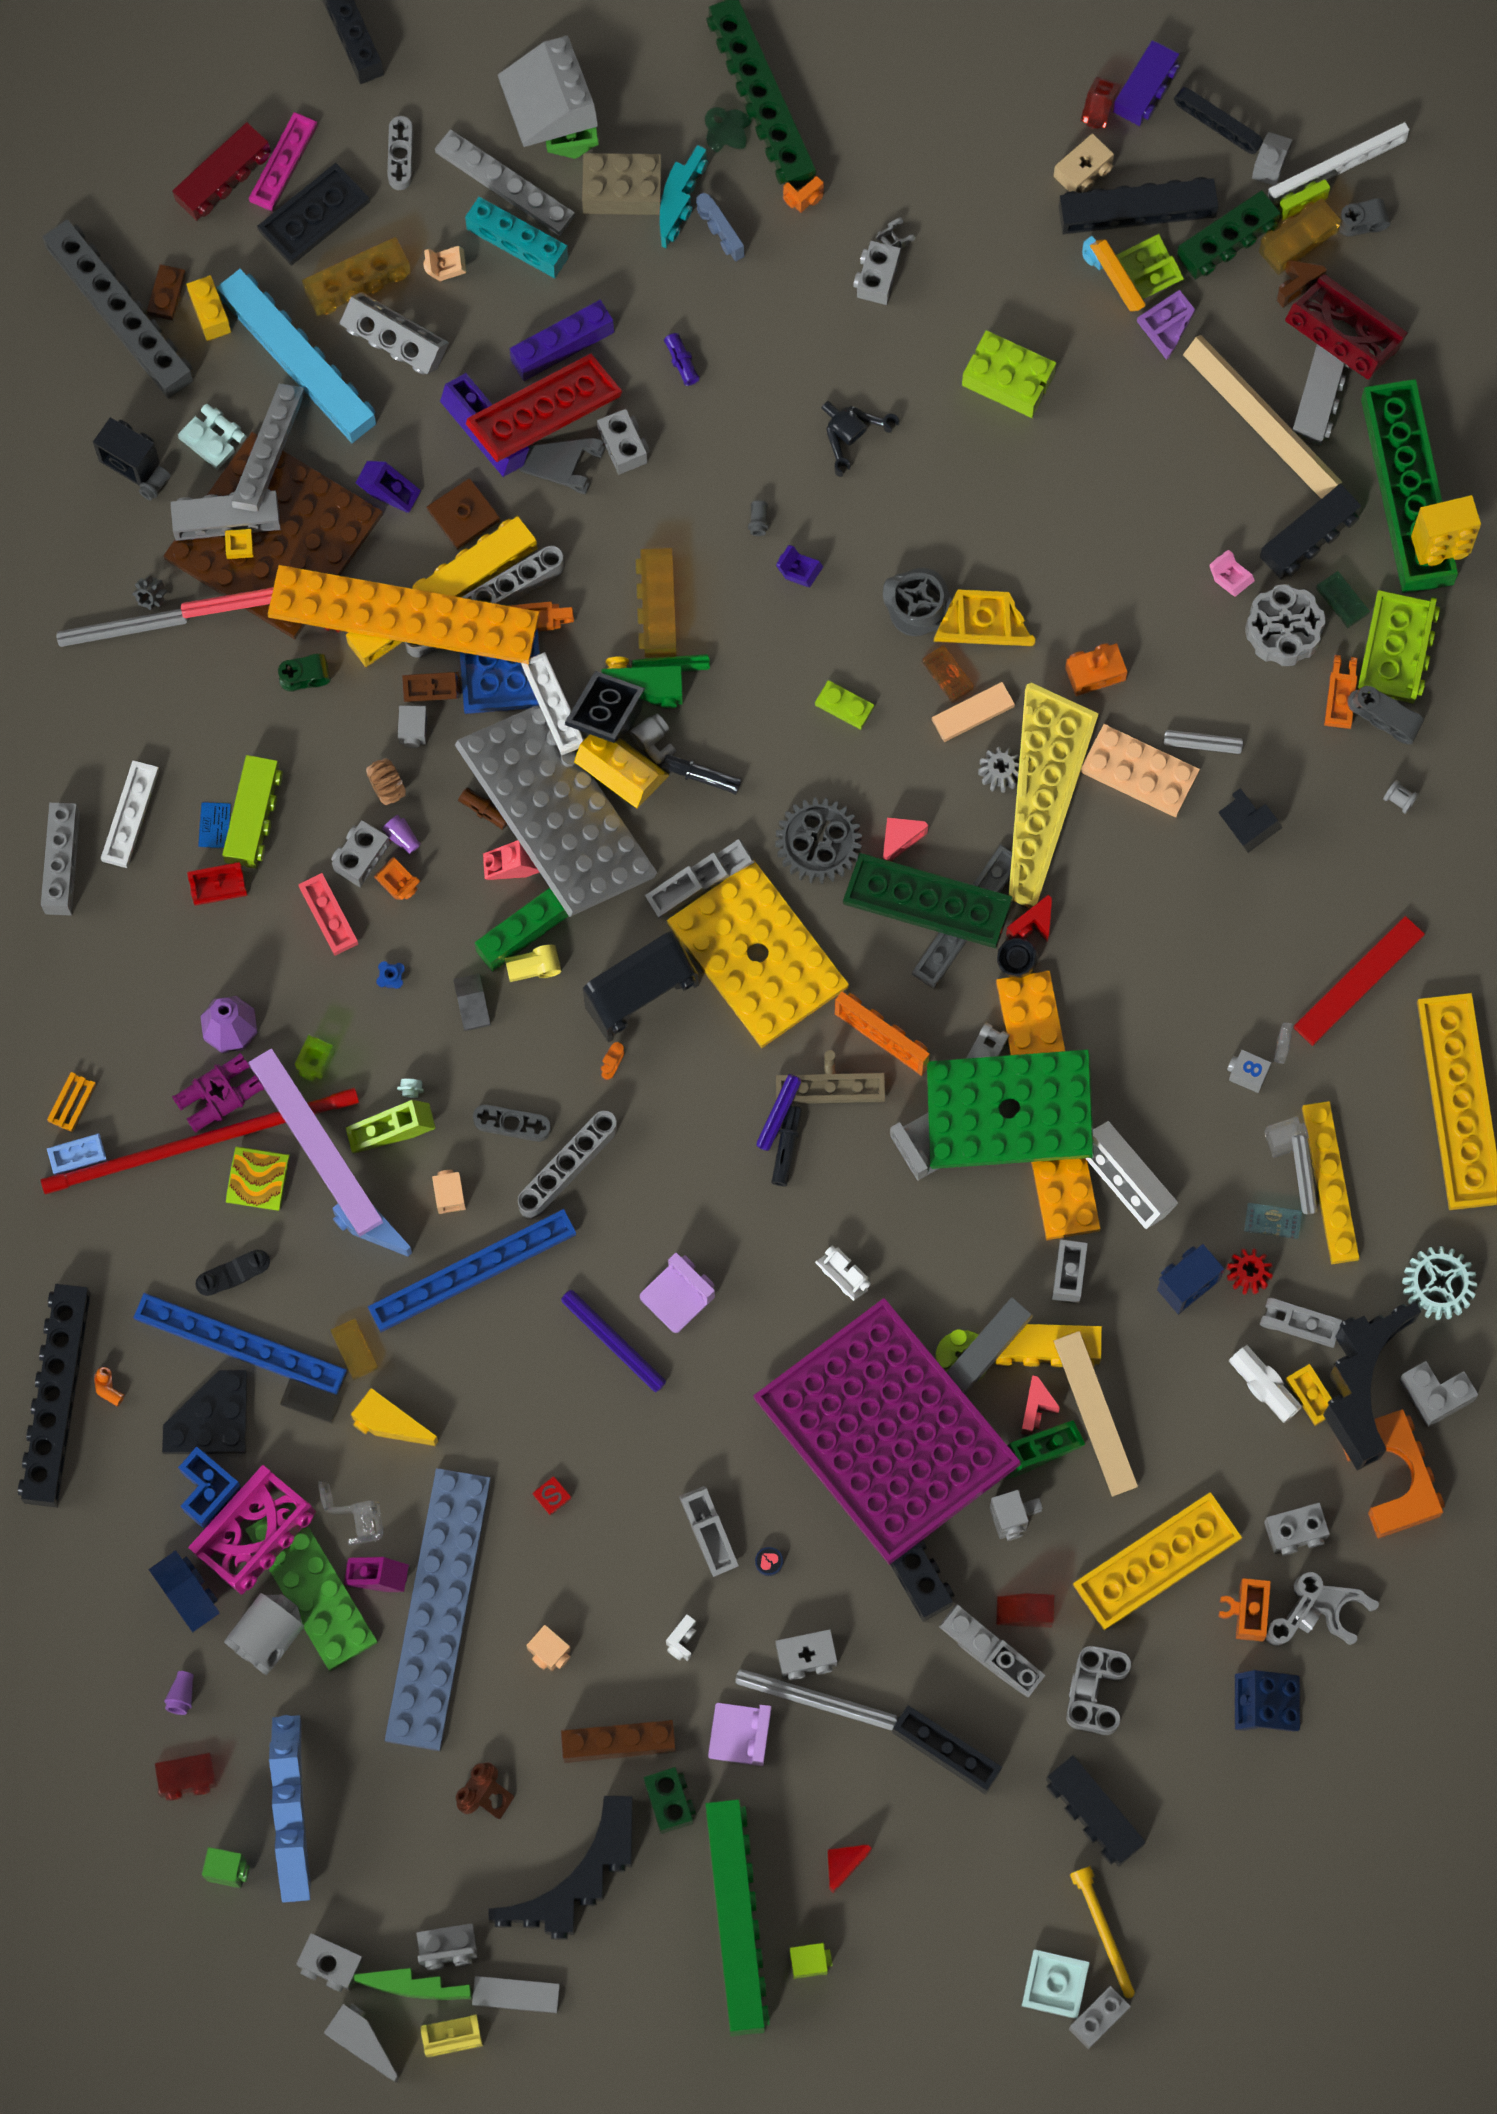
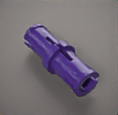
M679 333L668 335L665 337L664 342L672 356L671 362L674 367H677L684 385L690 386L697 383L700 377L691 362V353L686 351Z

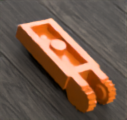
M1335 655L1329 680L1324 726L1351 729L1353 712L1348 707L1347 699L1350 693L1356 690L1357 658L1351 657L1348 675L1339 673L1342 660L1340 655Z

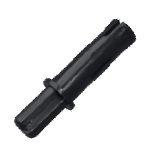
M669 754L666 755L663 761L662 768L664 770L684 776L685 780H696L731 792L734 795L738 792V787L736 786H740L741 778L695 764L694 760L690 762Z
M790 1105L783 1120L782 1129L778 1131L781 1135L771 1183L777 1186L786 1187L788 1184L796 1138L800 1136L798 1127L802 1110L798 1106Z

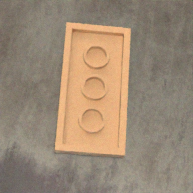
M1103 724L1081 767L1080 773L1176 818L1200 769Z

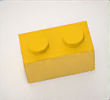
M211 275L187 283L189 296L206 341L231 333L227 316Z

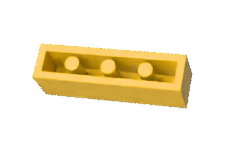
M1027 1324L995 1360L996 1365L1009 1366L1012 1365V1362H1023L1024 1366L1030 1367L1039 1366L1040 1363H1051L1052 1367H1063L1053 1341L1080 1331L1094 1368L1095 1364H1100L1102 1326Z

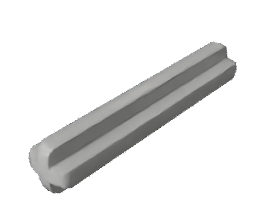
M1166 730L1164 744L1166 746L1240 754L1243 748V739Z
M1297 1134L1292 1136L1301 1208L1304 1214H1313L1317 1212V1203L1308 1138L1305 1134Z

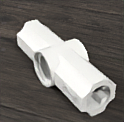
M1248 1345L1241 1348L1229 1360L1237 1372L1248 1382L1247 1386L1253 1395L1261 1402H1265L1283 1423L1292 1418L1302 1408L1299 1402L1283 1386L1284 1382L1278 1373L1270 1366H1266Z

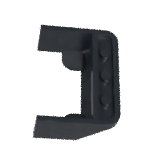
M670 931L589 981L583 987L585 1009L609 1043L613 1040L612 1032L617 1034L627 1028V1022L632 1013L674 987L676 990L682 988L685 991L692 986L694 988L699 986L698 973L680 939L674 931Z

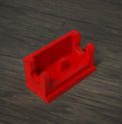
M240 862L187 872L194 906L247 896Z

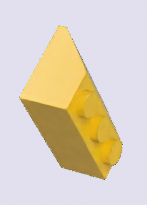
M590 734L580 744L574 761L635 808H638L669 776L666 771L621 738L613 743Z

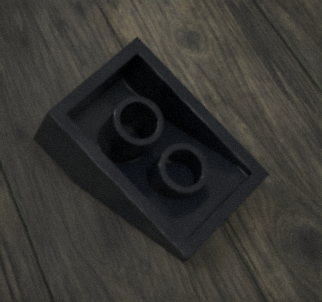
M595 671L567 717L565 725L615 743L632 728L642 710L645 688Z

